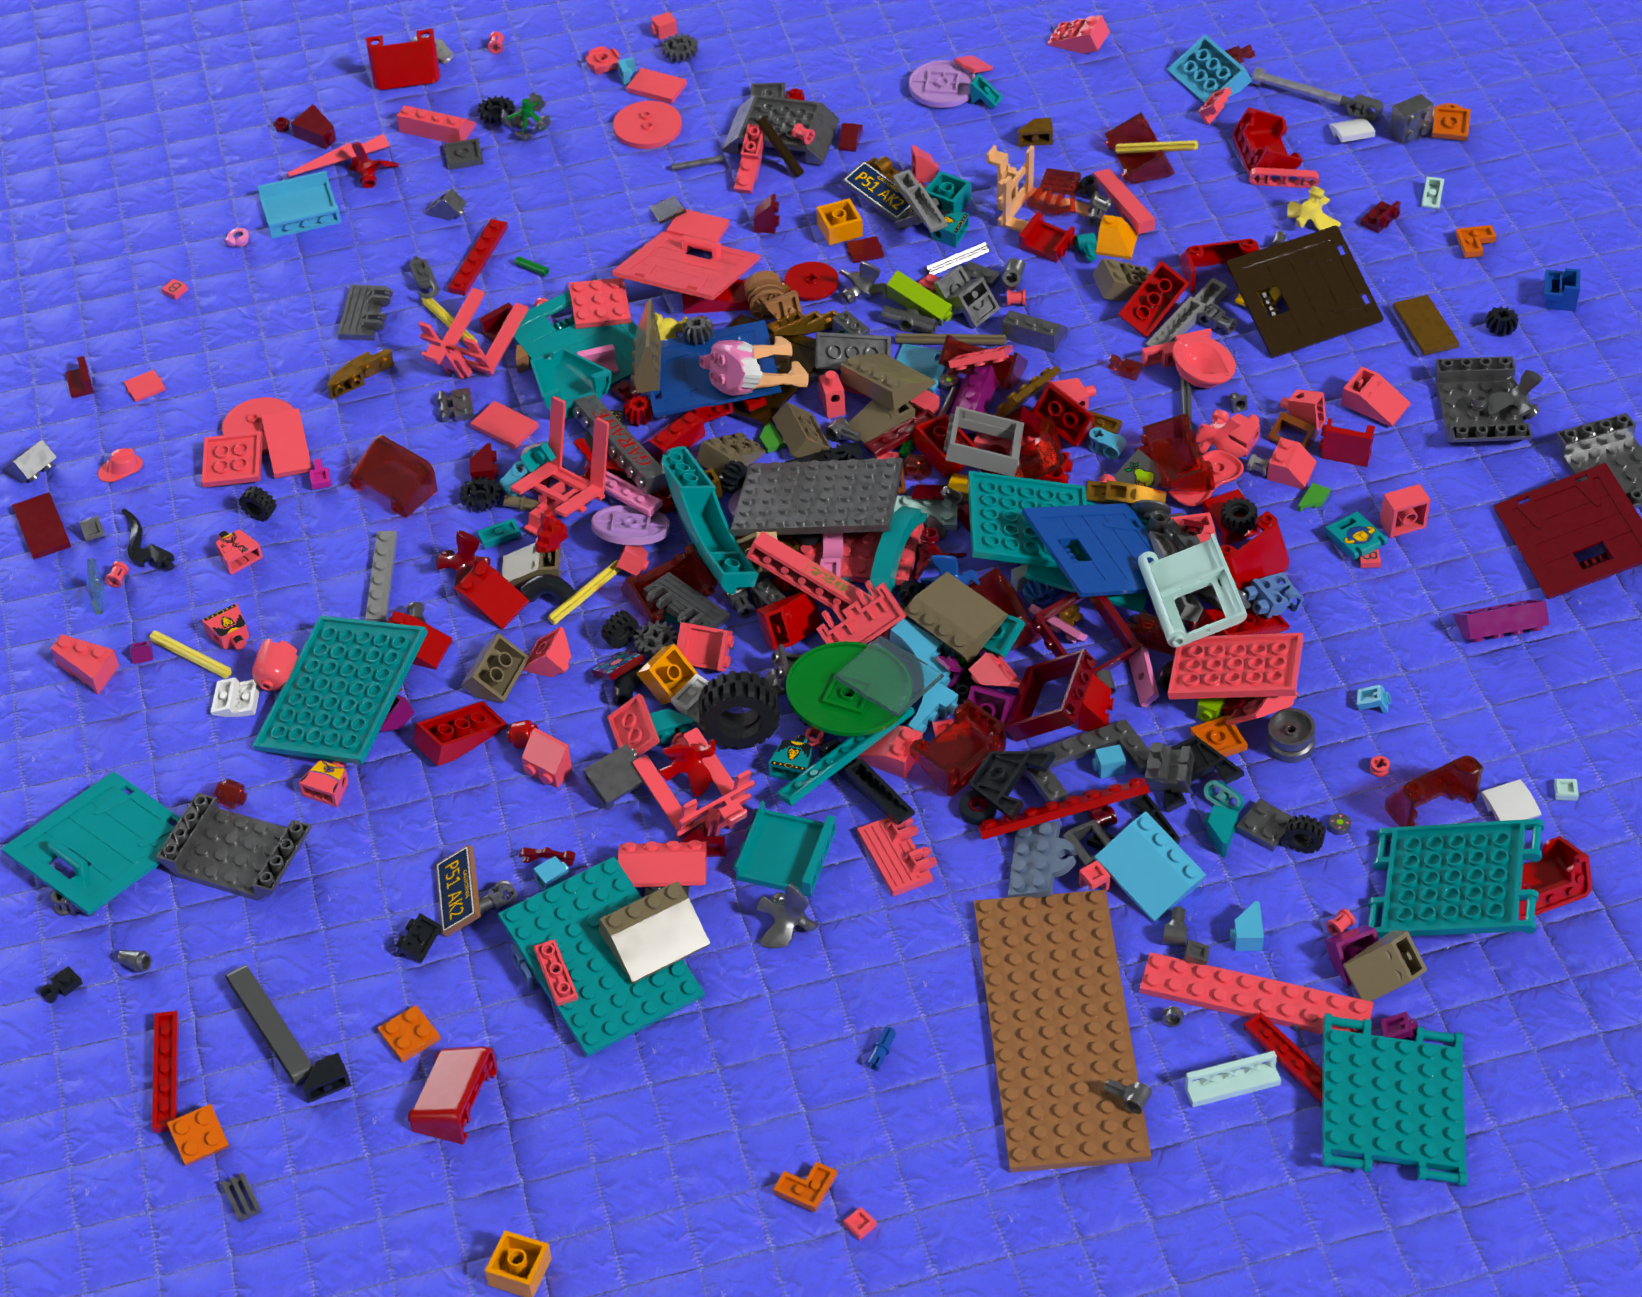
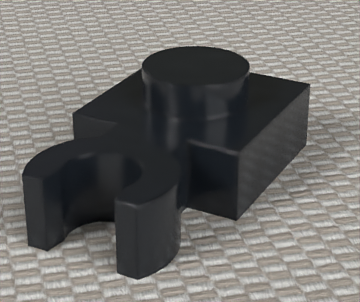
M67 966L50 978L51 985H45L39 991L42 997L50 993L46 996L50 1004L57 999L60 993L65 997L82 985L83 982Z

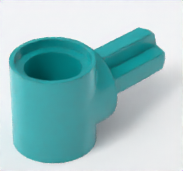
M1095 234L1076 235L1075 244L1077 251L1085 254L1087 261L1094 262L1097 259Z

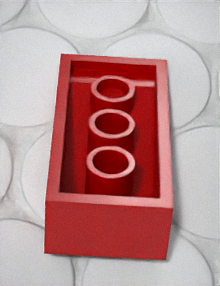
M1160 261L1118 313V316L1147 338L1190 283L1163 261Z
M737 279L714 300L682 293L684 314L750 310L744 292L745 280Z
M1252 602L1250 603V608L1245 609L1247 617L1242 623L1209 636L1277 634L1288 630L1290 625L1281 615H1272L1268 619L1263 614L1257 615L1253 611L1252 606L1254 603ZM1220 608L1205 610L1197 629L1224 619L1225 614Z
M481 701L416 723L413 744L436 766H440L458 759L507 728L508 724L485 702Z

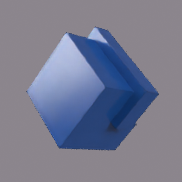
M1565 268V272L1545 269L1543 295L1545 309L1576 311L1580 292V269Z

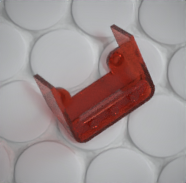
M946 335L938 364L948 369V373L955 375L959 373L968 374L974 364L966 369L956 371L955 368H950L948 361L958 355L987 349L960 342L951 335ZM1014 352V355H1009L1004 361L993 363L991 360L985 363V365L993 366L998 383H1001L1000 387L1011 390L1012 387L1017 386L1027 367L1028 360Z

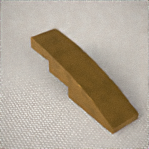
M815 310L803 315L797 311L766 325L767 329L774 335L807 334L831 328L832 317L838 315V313L832 310L821 315Z

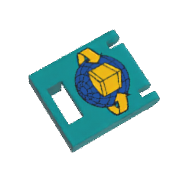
M1358 511L1327 526L1325 534L1353 560L1358 559L1359 555L1363 557L1381 548V545L1384 546L1388 542L1386 536Z

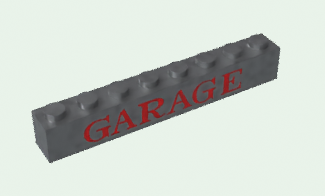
M595 394L574 400L573 416L589 431L592 437L594 434V420L597 417L609 422L607 452L618 463V466L627 473V476L636 483L639 489L646 495L667 489V480L660 464Z

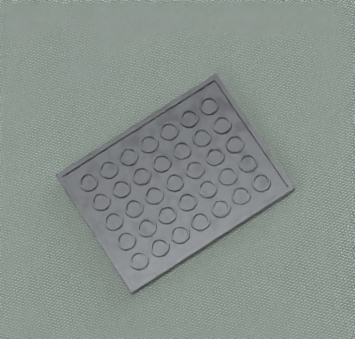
M891 457L888 459L870 458L868 460H813L810 462H756L749 464L731 526V535L748 536L762 531L776 532L777 535L890 531L903 469V459Z

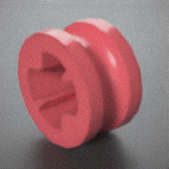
M809 727L805 731L806 744H810L812 747H819L824 743L823 731L814 727Z
M1384 756L1373 757L1370 763V773L1376 777L1386 776L1389 772L1390 762Z

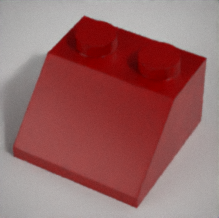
M1095 674L1091 677L1078 714L1077 730L1089 732L1109 725L1110 714H1108V711H1112L1114 706V698H1111L1112 689Z

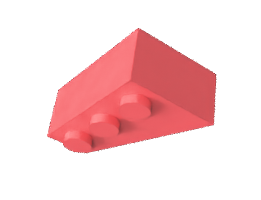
M61 634L51 647L56 664L70 675L80 679L81 683L85 686L91 687L96 694L101 692L119 667L113 649Z

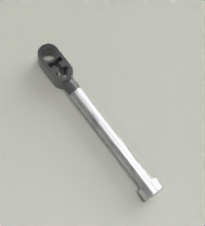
M1256 67L1252 75V84L1262 86L1264 83L1346 107L1349 114L1367 120L1376 119L1384 109L1380 100L1363 95H1356L1353 98L1267 74L1266 69Z

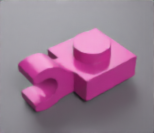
M321 458L313 459L315 470H309L312 489L332 486L329 468H323Z

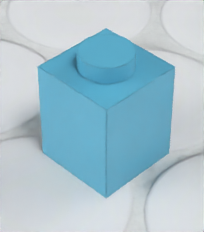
M1120 745L1095 749V758L1092 759L1094 771H1098L1100 779L1125 774L1126 759Z
M556 856L533 868L535 881L543 891L569 879L568 866L565 862H560Z

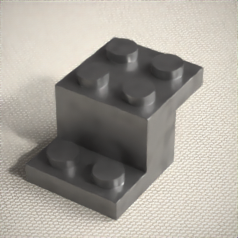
M962 265L955 266L933 283L939 297L952 305L953 315L963 313L971 328L978 327L1000 309L984 278L970 280Z

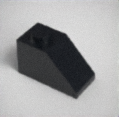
M338 1052L316 1061L303 1086L308 1103L351 1086L348 1072Z

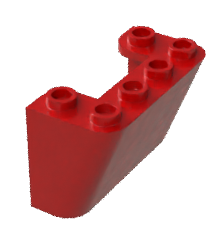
M433 28L417 30V41L384 45L382 35L365 37L374 88L385 90L417 86L420 84L436 83L440 79ZM424 34L430 35L426 38L421 37ZM373 41L379 42L378 44H370Z

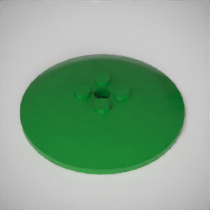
M844 641L815 647L800 656L792 665L787 675L786 695L793 711L810 726L839 736H864L880 732L892 726L905 714L911 702L912 684L904 666L888 652L869 644ZM847 693H849V694H852L853 696L847 697V696H844V695H846Z

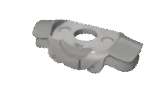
M435 38L438 61L442 64H447L453 59V52L443 40Z

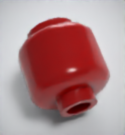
M531 720L513 722L510 725L509 731H507L508 742L512 743L517 749L525 748L534 728L538 729V726L535 723L533 724Z

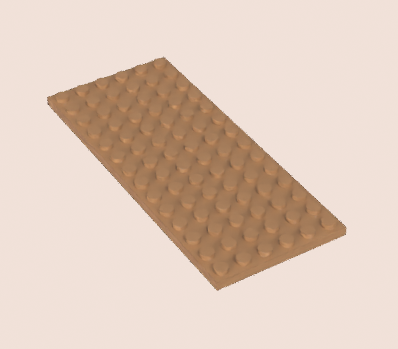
M1106 890L1059 893L1038 898L1009 897L974 900L1010 1173L1151 1161L1144 1110L1141 1114H1134L1124 1107L1123 1099L1104 1091V1086L1109 1079L1126 1086L1139 1082Z

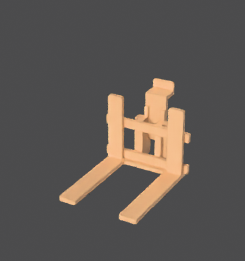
M993 145L987 153L986 163L997 166V209L1003 211L998 219L999 226L1021 232L1028 224V221L1015 218L1014 216L1027 199L1085 217L1090 214L1088 212V204L1034 188V146L1031 145L1026 151V162L1019 171H1017V168L1010 166L1008 154L997 151L996 145ZM1025 174V184L1018 192V182Z

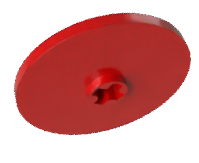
M815 261L803 262L789 269L785 275L784 284L789 286V292L797 291L799 299L814 301L833 294L839 285V276L836 270L828 264Z

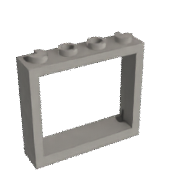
M956 406L955 414L951 413L943 449V452H946L945 460L1008 476H1015L1024 422ZM958 427L1012 440L1010 455L1007 456L955 443Z

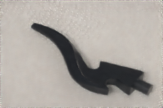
M125 508L121 510L131 525V537L128 545V556L131 561L141 567H145L144 564L147 561H154L158 569L165 566L168 570H172L174 568L172 562L175 560L173 554L154 544H150L147 548L142 549L143 530L140 521Z

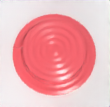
M1186 335L1179 338L1173 346L1172 353L1177 372L1185 381L1194 386L1212 388L1229 381L1235 373L1236 363L1232 354L1222 344L1209 337Z

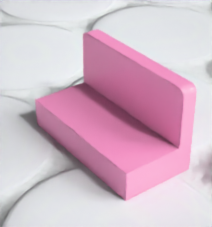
M613 344L577 352L578 355L610 370L611 375L619 373Z

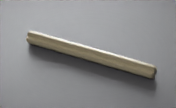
M897 333L895 335V342L904 344L1005 345L1006 335Z

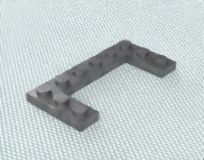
M1124 719L1034 750L1054 751L1056 757L1046 773L1028 767L1024 773L1046 803L1052 801L1061 802L1066 800L1068 792L1050 768L1093 754L1095 749L1120 745L1123 753L1139 773L1146 772L1149 748L1127 720Z

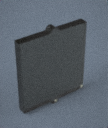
M675 195L649 207L660 224L686 213V209Z

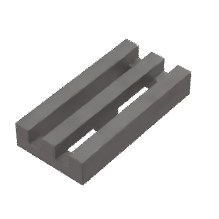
M243 1172L239 1174L240 1177L235 1178L233 1176L230 1178L231 1181L226 1182L225 1180L221 1182L239 1222L261 1213L260 1206ZM243 1183L255 1209L250 1210L238 1184ZM231 1187L235 1188L246 1213L243 1215L229 1189Z

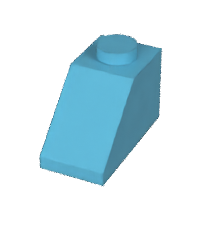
M1255 901L1235 919L1234 929H1230V942H1234L1235 951H1262L1264 935L1260 901Z

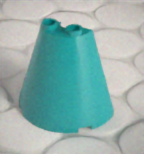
M565 348L552 351L549 358L544 359L542 356L530 360L544 404L551 410L552 397L556 396L566 402L565 418L567 419L575 418L572 412L575 399L595 394L600 400L604 393H607L612 377L610 370Z

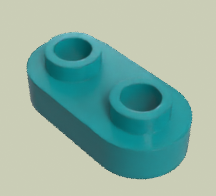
M1211 780L1205 784L1204 795L1213 804L1235 811H1240L1243 808V796L1220 780ZM1216 787H1218V789H1219V793H1218V794L1215 793V788H1216ZM1233 798L1236 799V805L1232 803Z

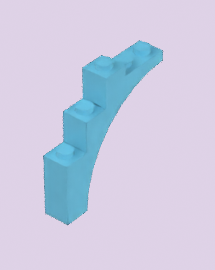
M904 618L891 629L889 642L905 655L918 675L922 690V702L908 727L924 734L927 726L935 722L938 717L945 719L949 714L955 713L958 708V694L947 687L950 682V671L935 659L937 655L942 656L943 643Z

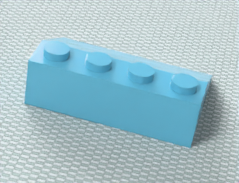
M1206 34L1167 69L1204 103L1213 92L1229 87L1232 91L1229 95L1230 97L1241 92L1252 81L1247 70Z
M1146 811L1131 822L1094 857L1095 861L1098 860L1110 874V877L1153 923L1198 888L1206 876L1200 867Z

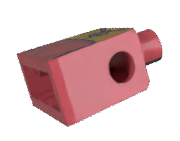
M323 760L318 761L298 782L301 795L338 807L349 781L346 769L344 768L346 762L333 761L329 763Z

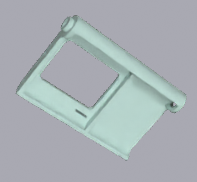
M1215 533L1211 534L1210 539L1162 559H1158L1154 552L1149 551L1144 552L1138 557L1139 568L1169 646L1181 647L1238 625L1246 619L1247 612ZM1148 557L1153 558L1151 563L1148 562ZM1212 585L1225 618L1187 633L1176 607L1175 599Z

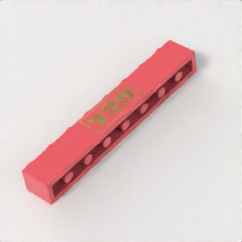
M764 531L752 543L746 556L748 559L831 609L832 605L837 603L844 610L857 600L864 607L854 591L857 587ZM864 592L868 600L872 602L874 597ZM893 625L888 630L880 634L878 637L886 641L890 635L891 629L895 625Z

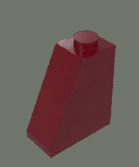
M313 104L291 122L293 136L325 150L336 141L334 126Z

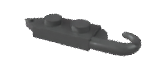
M414 256L412 261L409 262V269L418 288H431L432 290L430 293L419 291L418 295L422 298L437 296L439 287L427 260Z

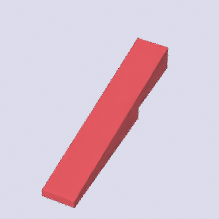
M384 134L362 144L367 155L390 147ZM349 142L288 172L286 176L289 179L352 160L356 154Z
M1110 168L1093 173L1108 198L1112 199V204L1121 217L1128 219L1138 235L1155 230V218Z

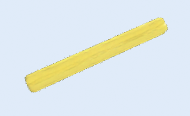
M1198 141L1117 144L1115 148L1117 154L1190 151L1198 149Z
M422 298V303L450 328L454 318L433 298ZM465 329L460 339L463 341L466 337L478 343V340Z
M618 560L611 563L550 613L548 620L553 625L557 624L619 573L622 569L616 567Z
M155 630L149 636L152 642L225 679L229 678L232 674L230 667Z

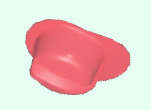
M132 448L117 449L112 452L109 461L99 468V479L104 482L118 481L139 471L142 468L143 461L139 456L135 455Z

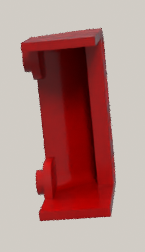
M1248 238L1188 247L1180 255V265L1185 279L1190 283L1188 286L1190 293H1194L1195 267L1226 264L1230 259L1260 250L1258 243Z

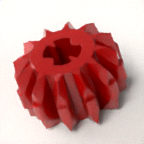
M632 396L631 400H626L623 412L626 421L630 422L631 425H647V422L653 421L652 404L648 396Z

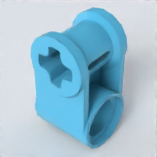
M1099 427L1092 428L1089 432L1090 441L1088 442V449L1111 460H1116L1127 444L1125 438L1121 435L1111 433Z
M523 461L514 463L512 468L499 481L504 493L512 496H521L511 490V485L525 477V474H530Z

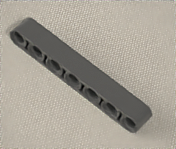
M245 964L226 974L225 977L231 989L292 1083L296 1086L307 1080L313 1069L310 1060L248 966Z

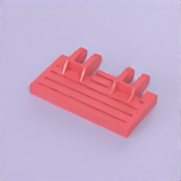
M868 580L865 582V585L874 597L872 602L868 600L862 589L857 587L854 591L864 607L860 605L858 600L844 610L837 603H834L832 609L841 620V623L837 625L830 613L824 610L821 614L831 630L828 629L825 623L817 627L816 630L826 644L844 641L867 644L907 615L884 582L875 588L872 582Z
M889 817L857 828L858 836L892 896L933 882V876L929 869L936 866L937 860L932 856L927 858L932 853L930 848L923 847L917 849L911 837L916 836L919 833V829L917 826H910L913 823L912 817L899 825Z

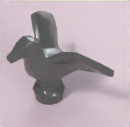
M1525 370L1520 384H1518L1514 376H1508L1506 383L1510 388V392H1496L1490 395L1488 415L1491 416L1512 405L1518 408L1519 417L1525 416L1528 420L1539 413L1540 409L1537 404L1530 402L1529 392L1543 378L1534 371Z

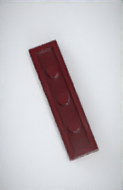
M927 409L865 443V449L876 459L912 439L915 425L934 419L937 416Z

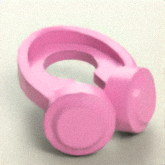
M236 228L228 233L224 241L230 247H243L248 243L249 233L244 228ZM237 232H242L243 235L235 240L233 235Z

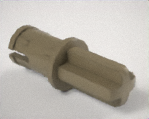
M508 494L505 495L503 503L505 507L519 508L520 511H532L541 504L538 500L529 499L526 496L518 497Z

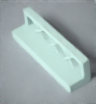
M1275 1051L1186 1073L1185 1091L1192 1107L1281 1085V1078L1275 1067L1277 1059Z

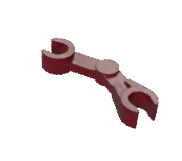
M549 847L539 850L521 848L519 857L523 856V863H530L541 857L552 858L556 856L558 860L565 862L567 866H572L576 853L573 851H564L562 853L554 851Z

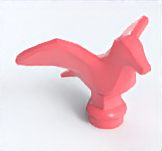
M1216 409L1212 414L1211 425L1202 423L1196 433L1194 441L1199 442V444H1194L1196 451L1199 454H1205L1209 447L1214 445L1217 450L1229 452L1237 458L1244 456L1248 453V450L1229 438L1230 432L1241 426V423L1234 418L1228 420L1229 414L1227 412Z

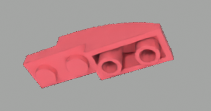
M748 124L741 150V162L734 186L735 192L752 194L754 183L757 182L765 133L759 125Z
M1211 328L1176 335L1174 342L1142 348L1141 363L1143 367L1162 363L1164 368L1174 366L1175 361L1172 351L1176 341L1186 335H1202L1211 338Z

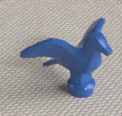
M932 555L930 557L931 562L938 570L939 576L920 578L922 585H930L943 574L949 572L966 585L970 582L980 585L978 575L974 570L969 569L965 573H958L957 559L949 555Z

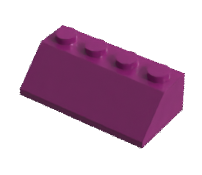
M992 365L973 366L961 382L949 417L951 413L955 414L956 406L987 413L998 383ZM960 428L964 433H980L977 431Z
M1529 599L1453 613L1463 638L1471 639V642L1484 641L1483 637L1491 636V639L1501 638L1503 633L1508 632L1511 635L1522 634L1525 629H1530L1531 632L1543 630L1542 626L1549 625L1547 606L1544 600Z

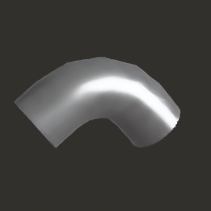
M1016 258L1008 259L1002 277V286L1006 290L1014 291L1019 287L1026 265L1022 260Z

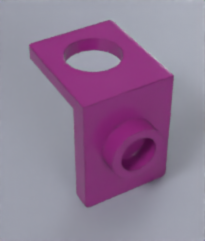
M937 655L935 659L947 670L954 672L953 679L947 685L949 689H952L965 669L958 664L959 662L954 657Z

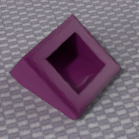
M150 640L131 644L130 653L133 664L153 660L152 643Z

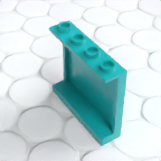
M761 801L759 808L754 810L752 825H749L747 828L746 841H742L740 845L739 858H735L733 863L736 880L786 891V887L792 883L804 896L811 897L836 833V817L827 815L824 823L765 810V801Z

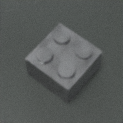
M1419 94L1393 105L1389 134L1399 143L1405 144L1430 133L1434 104L1425 96Z

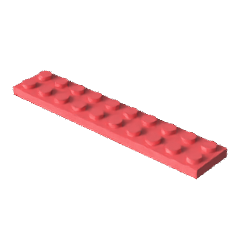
M1152 952L1149 953L1139 992L1145 995L1247 1018H1253L1261 1012L1273 1024L1291 1028L1292 1025L1296 1024L1300 1030L1322 1035L1324 1013L1332 1014L1334 1017L1363 1021V1019L1371 1018L1374 1002L1210 965L1192 964L1183 961V959ZM1332 1026V1029L1362 1033L1360 1029Z

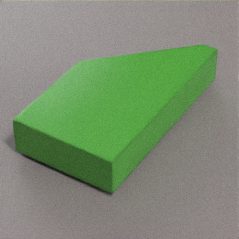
M770 421L764 427L759 437L760 443L767 450V453L785 447V442H783L782 437Z
M1312 482L1299 503L1297 511H1304V508L1309 507L1317 508L1323 506L1330 495L1331 489Z

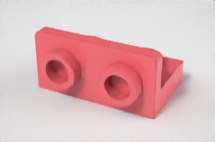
M1229 87L1213 92L1198 111L1206 125L1211 124L1223 109L1224 103L1228 101V97L1232 93Z

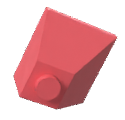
M559 627L537 639L529 655L530 658L523 669L524 671L554 677L558 674H563L568 669L571 652L563 627Z
M985 653L968 669L972 673L971 678L978 685L1019 689L1021 679L1006 661L995 654Z

